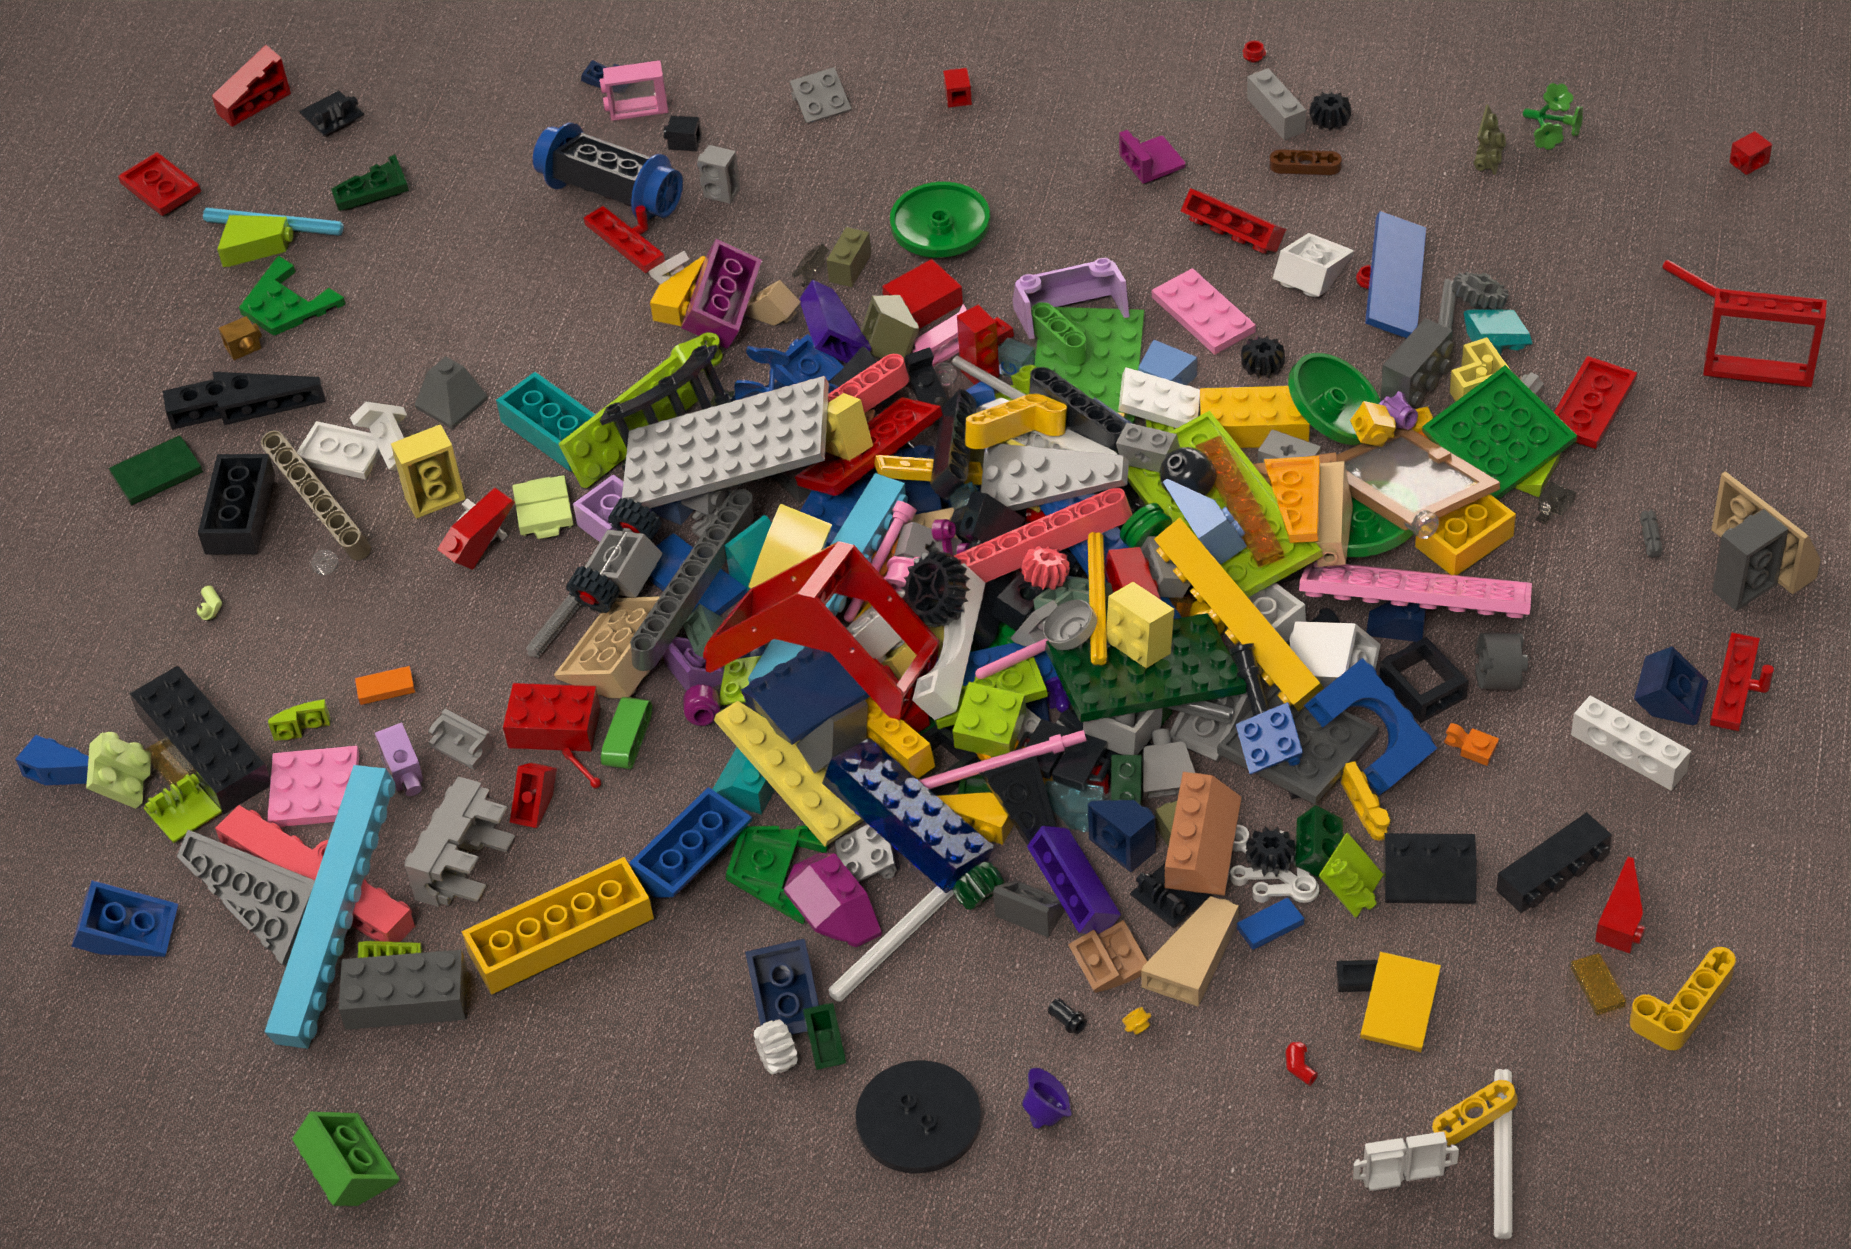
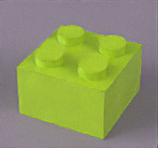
M969 682L953 729L955 748L992 757L1013 752L1026 713L1025 694Z

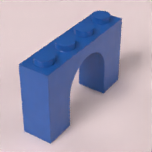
M1363 658L1304 705L1322 728L1344 710L1351 707H1365L1380 716L1388 731V744L1384 753L1363 770L1368 784L1378 796L1437 749L1431 736L1420 728L1414 720L1412 713L1401 705L1396 699L1393 690L1382 682L1377 676L1375 668Z

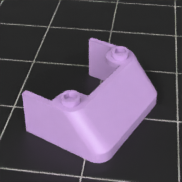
M1099 258L1095 262L1036 275L1026 274L1021 276L1015 283L1013 307L1029 339L1034 338L1031 308L1040 302L1058 307L1111 295L1123 317H1129L1126 281L1117 265L1108 258Z

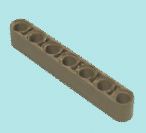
M279 431L266 433L261 440V446L270 455L274 464L347 555L356 561L366 558L370 553L371 546L359 528Z

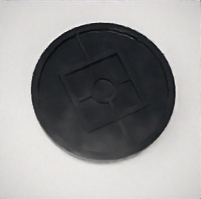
M907 1061L883 1070L866 1085L856 1107L857 1132L865 1150L882 1165L904 1173H928L953 1164L971 1148L978 1136L981 1124L980 1103L971 1083L955 1069L933 1061Z

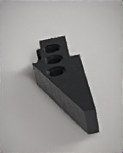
M212 372V380L162 391L166 414L172 430L222 419L224 425L326 402L320 377Z

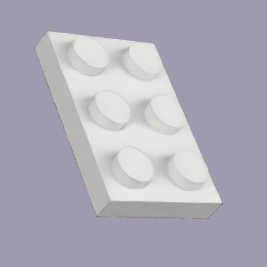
M1125 368L1122 374L1118 411L1178 428L1198 417L1200 390L1141 371Z

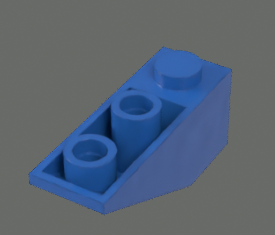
M35 735L15 759L24 777L45 786L87 784L89 756L82 754L74 747L67 748L60 745L52 738L45 739Z

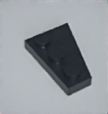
M1036 756L979 772L1027 845L1042 826L1056 827Z

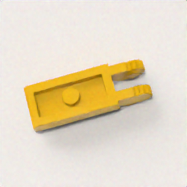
M1355 761L1346 763L1341 785L1368 834H1370L1372 839L1382 841L1384 833L1388 832L1387 827L1391 819H1389L1387 811L1380 808L1378 797L1376 794H1372L1368 787L1365 773L1363 771L1360 772Z

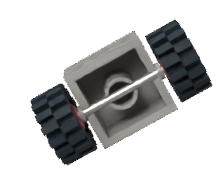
M620 498L608 517V522L611 523L612 528H617V530L606 531L585 567H577L566 585V590L569 591L571 596L575 597L577 602L581 601L583 606H589L593 611L596 609L600 613H607L618 595L636 598L643 589V585L663 554L651 542L661 526L660 518L656 517V513L650 512V508L647 506L643 507L641 506L642 503L638 501L635 503L630 498L629 500L627 498Z

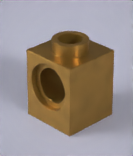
M247 316L218 328L224 347L233 361L262 349L259 338L262 337L257 324L252 325Z

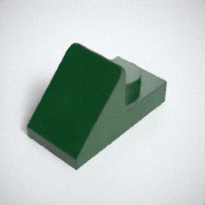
M833 1002L803 1009L807 1036L810 1041L816 1070L845 1064L846 1059Z

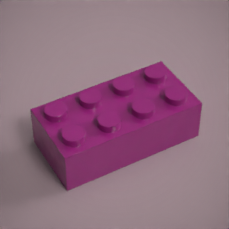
M715 239L704 259L681 328L698 336L704 333H714L719 337V345L728 349L740 329L762 260Z

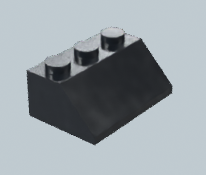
M1384 833L1383 869L1385 903L1476 904L1477 857L1475 834Z

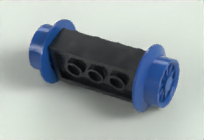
M566 123L560 128L548 127L541 133L534 148V169L544 175L545 182L550 188L561 189L567 184L583 188L585 191L597 193L607 199H613L632 207L636 218L635 208L640 205L646 209L647 221L655 215L661 218L668 217L677 207L682 195V174L678 170L672 169L671 162L667 156L656 154L649 157L584 134L582 128L575 123Z

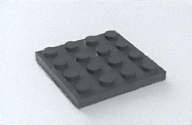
M1276 684L1265 695L1269 710L1284 704L1277 695L1281 690ZM1291 705L1290 709L1303 749L1300 763L1290 766L1288 762L1283 761L1255 774L1316 805L1343 775L1345 764L1354 762L1378 736V727L1344 710L1322 728L1306 707L1298 712ZM1252 710L1240 722L1254 717ZM1235 727L1219 743L1217 754L1248 769L1237 728Z

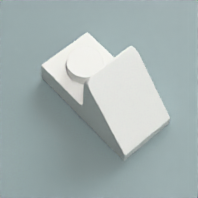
M685 251L651 269L648 273L659 284H662L683 270L682 264L688 261L689 258Z

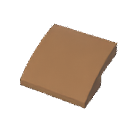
M1124 920L1098 935L1095 930H1092L1068 944L1095 993L1115 988L1141 977V970L1148 962Z

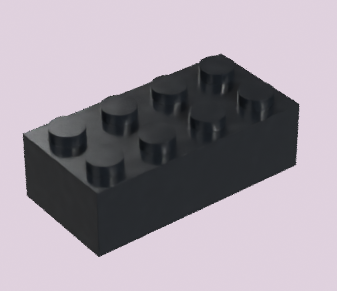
M217 454L198 529V536L205 555L258 554L276 476L269 454Z

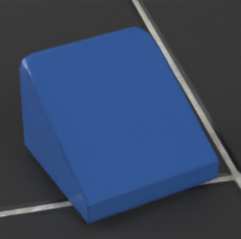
M982 381L966 390L977 403L976 410L979 406L995 400L993 388Z

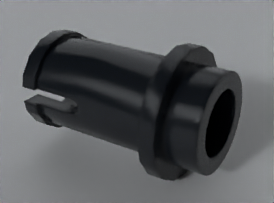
M1061 998L1053 1000L1049 1005L1048 1014L1061 1022L1068 1033L1078 1034L1085 1028L1087 1020L1081 1011L1076 1012Z

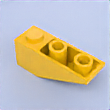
M705 256L700 257L659 285L650 301L653 321L682 326Z
M990 792L927 796L922 799L924 818L933 823L950 826L962 833L973 834L988 842H996L1003 845L1014 826L994 794Z

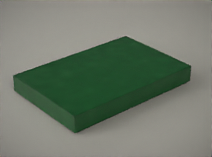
M180 435L108 468L111 476L131 506L203 472L201 465Z

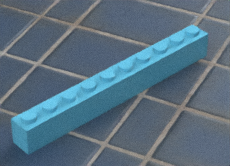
M875 473L831 545L838 541L855 545L871 563L873 553L878 551L884 535L894 520L892 518L894 514L892 510L896 502L902 501L907 503L908 496L905 494V483ZM835 593L826 604V607L834 616H836L837 612H842L847 596ZM777 639L771 640L748 677L749 683L755 678L763 677L771 672L776 665L786 663L797 656L798 652L809 647Z
M353 766L265 1029V1033L277 1045L308 1049L311 1039L316 1035L320 1011L325 1008L326 993L329 984L333 982L335 977V965L338 956L343 952L347 929L352 925V913L356 902L360 900L364 877L370 870V858L373 849H376L378 845L380 827L386 820L390 797H393L395 793V781L386 768Z

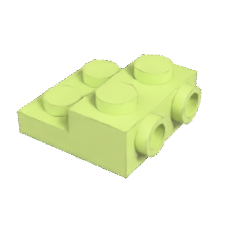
M102 732L90 743L86 789L136 809L142 804L143 783L150 775L151 752L143 750V745L140 743H127L120 740L119 736L114 732Z

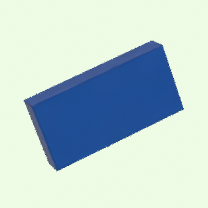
M1287 897L1237 922V930L1252 950L1304 925V918Z

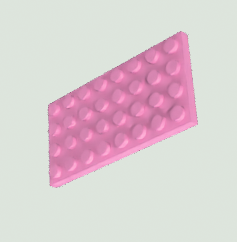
M1317 561L1305 567L1299 586V591H1305V595L1310 597H1322L1324 593L1334 594V598L1339 600H1350L1351 596L1362 597V601L1368 603H1379V600L1382 599L1391 600L1392 605L1407 606L1408 602L1420 603L1419 607L1425 609H1436L1437 605L1448 606V610L1454 612H1465L1466 608L1477 609V613L1483 615H1494V612L1498 611L1506 612V616L1512 618H1523V614H1530L1532 583L1351 564L1318 567Z

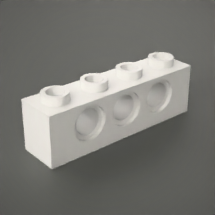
M1589 696L1574 713L1572 736L1672 791L1687 773L1691 750L1598 699Z

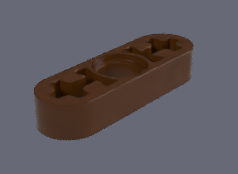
M1279 149L1270 154L1269 167L1271 171L1278 174L1335 175L1341 171L1342 157L1335 151ZM1308 160V161H1311L1312 163H1310V164H1301L1300 161Z

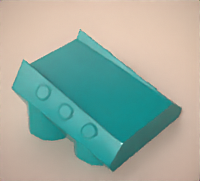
M1478 309L1463 312L1467 334L1472 342L1488 338L1500 355L1503 349L1509 348L1517 351L1533 344L1530 333L1512 309Z

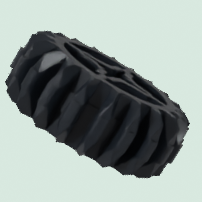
M941 551L922 553L921 558H914V566L907 567L909 575L903 577L906 580V584L901 588L905 592L902 599L926 626L937 628L949 625L950 621L957 620V613L964 612L962 604L968 602L965 595L971 589L966 586V583L970 580L965 575L967 568L961 565V560L950 553Z

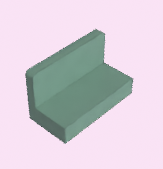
M701 604L689 615L683 627L694 653L702 658L708 640L720 627L724 619Z

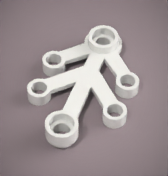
M1237 825L1233 851H1242L1246 854V842L1249 839V831L1242 825ZM1241 865L1234 866L1230 871V880L1236 886L1245 885L1248 880L1280 879L1285 883L1268 885L1265 882L1256 883L1253 886L1252 896L1255 901L1260 903L1268 901L1270 896H1291L1297 902L1309 903L1315 900L1319 894V885L1308 872L1298 867L1297 876L1289 870L1288 872L1279 870L1277 877L1272 872H1268L1263 876L1262 870L1253 871L1252 867L1246 868ZM1236 874H1242V875H1244V876H1243V877H1236L1235 875H1236ZM1260 890H1262V891H1265L1266 893H1264V894H1259V893H1257V892L1260 891Z

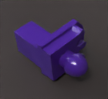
M1056 676L1045 682L1048 697H1046L1047 704H1049L1050 709L1056 708L1059 712L1063 713L1072 704L1060 679Z

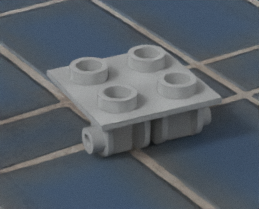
M835 67L790 81L793 92H791L794 101L797 100L806 124L851 110Z
M885 817L834 841L838 858L858 882L876 873L882 875L884 879L894 877L896 872L895 859Z

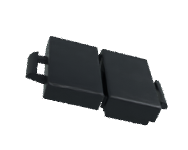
M1041 719L1033 734L1029 731L1023 734L1014 751L1022 749L1028 738L1030 740L1026 747L1049 741V737L1058 734L1061 737L1072 734L1073 730ZM1085 734L1086 742L1066 747L1065 751L1054 754L1050 752L1036 756L1042 777L1050 779L1052 776L1053 781L1079 791H1085L1090 781L1102 782L1112 765L1109 759L1103 758L1107 750V741ZM1099 763L1103 764L1098 775H1093Z

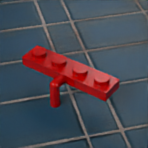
M640 205L635 208L638 225L633 228L629 227L604 206L584 217V223L589 229L644 273L665 262L664 253L641 236L649 228L644 206Z
M1731 632L1710 720L1711 726L1739 731L1748 690L1767 693L1770 690L1774 671L1771 665H1764L1762 667L1760 680L1751 679L1760 638Z

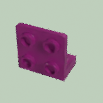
M1128 129L1119 132V155L1143 184L1185 168V161L1164 136L1161 135L1140 143L1138 138H1134Z

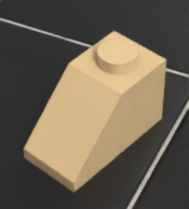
M778 280L750 298L744 316L774 326L782 321L787 323L797 313L795 308L801 301L781 280Z

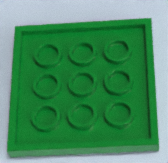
M1506 365L1422 426V432L1432 442L1499 481L1500 489L1491 493L1497 500L1577 441V435ZM1467 477L1474 485L1477 484L1476 481Z

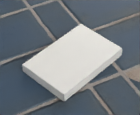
M318 421L315 422L297 451L308 467L365 480L381 455L372 433Z

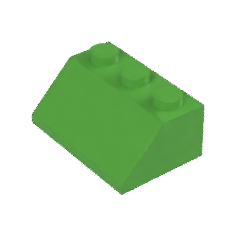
M310 1112L292 1138L301 1156L305 1159L333 1206H358L394 1186L400 1180L358 1113Z

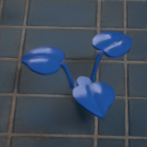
M747 346L746 354L749 358L758 363H769V388L759 382L738 380L734 385L736 400L774 390L775 364L787 365L789 357L775 349ZM829 383L828 394L837 389L838 386Z

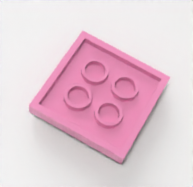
M348 746L273 753L268 823L273 822L279 827L335 822L353 766L359 765L358 747Z

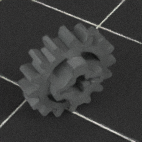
M1458 273L1452 284V291L1456 292V296L1461 297L1465 302H1469L1470 306L1475 308L1495 309L1498 307L1501 309L1502 306H1505L1509 295L1508 290L1504 289V285L1499 284L1497 280H1493L1490 278V275L1485 273Z

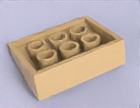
M1725 471L1721 474L1711 530L1719 537H1722L1723 533L1729 528H1735L1743 523L1748 516L1755 515L1765 509L1788 528L1778 583L1794 594L1815 580L1821 559L1810 537Z
M660 596L617 598L609 612L599 614L554 674L556 679L572 685L596 686L597 693L607 698H622L633 695L638 684L650 670L640 671L633 667L630 641Z

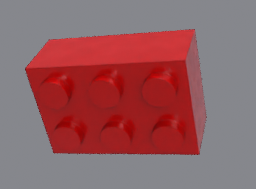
M513 683L503 724L508 748L564 750L569 748L571 751L592 752L601 708L596 686Z

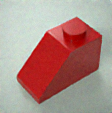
M531 762L518 766L509 823L533 828L539 827L553 797L557 768Z

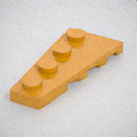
M1319 456L1264 459L1265 469L1289 542L1318 541Z

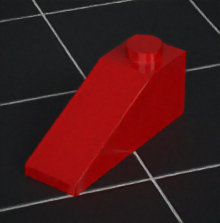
M493 488L451 526L437 550L454 563L473 570L515 501L499 489Z
M1628 856L1598 922L1595 942L1630 954L1634 943H1641L1646 927L1641 926L1643 910L1634 858Z

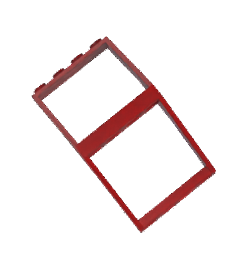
M838 541L749 589L708 640L704 648L703 659L706 660V672L712 673L773 639L830 652L889 718L900 720L912 703L917 678L926 675L936 665L940 640L855 545ZM835 593L868 601L917 655L897 685L826 607V604Z

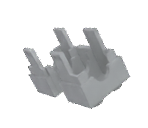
M458 776L453 786L447 789L441 806L433 812L431 822L426 831L424 830L420 834L414 851L408 854L405 860V869L415 900L437 907L440 904L449 906L455 896L478 902L486 885L466 879L465 874H470L479 857L459 851L458 847L472 851V849L480 850L486 846L503 852H507L515 835L494 829L495 825L501 821L508 807L485 800L486 798H491V793L489 789L482 787V783Z

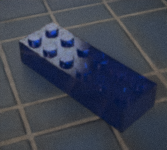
M871 738L831 758L822 784L945 893L953 890L955 883L968 873L969 870L983 862H988L994 846Z

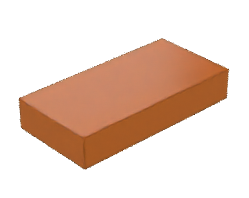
M410 666L355 678L360 705L415 693Z

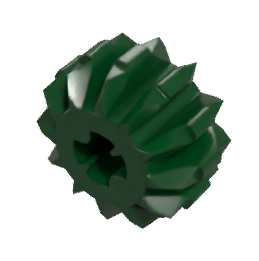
M983 862L962 876L955 883L952 891L956 895L955 898L966 910H973L989 901L994 896L995 886L1004 884L1005 881L1001 877L1002 874L991 862Z

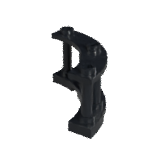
M702 345L697 347L675 373L662 378L658 385L621 404L617 402L607 406L600 419L601 425L614 422L627 448L630 430L624 417L642 410L648 425L658 423L659 421L651 405L666 396L677 417L687 414L676 390L688 381L702 410L735 401V390L728 392L723 389L711 363V359L718 350L717 346L707 347ZM701 370H704L715 394L711 401L698 377V373ZM625 457V460H624V462H623V464H622V468H623L624 472H625L626 457Z

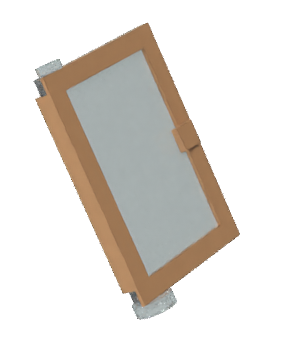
M1396 428L1394 437L1388 438L1382 447L1362 443L1337 455L1338 462H1345L1351 496L1403 530H1412L1421 539H1427L1436 532L1439 525V517L1500 489L1499 481L1412 429Z

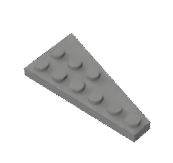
M998 443L985 448L981 493H987L1011 510L1017 511L1125 486L1128 480L1129 460L1123 455Z

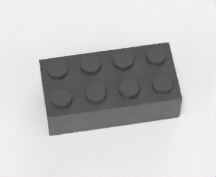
M462 949L342 959L339 1012L345 1029L466 1020L468 969Z

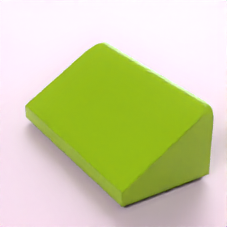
M1561 453L1517 485L1515 489L1540 497L1559 462Z

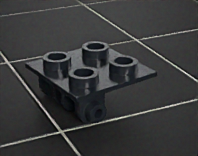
M340 90L299 111L323 136L364 116V113L356 106L358 105L356 97H346Z
M1165 863L1153 874L1140 873L1136 878L1138 887L1130 893L1133 898L1172 928H1175L1212 895L1165 888Z

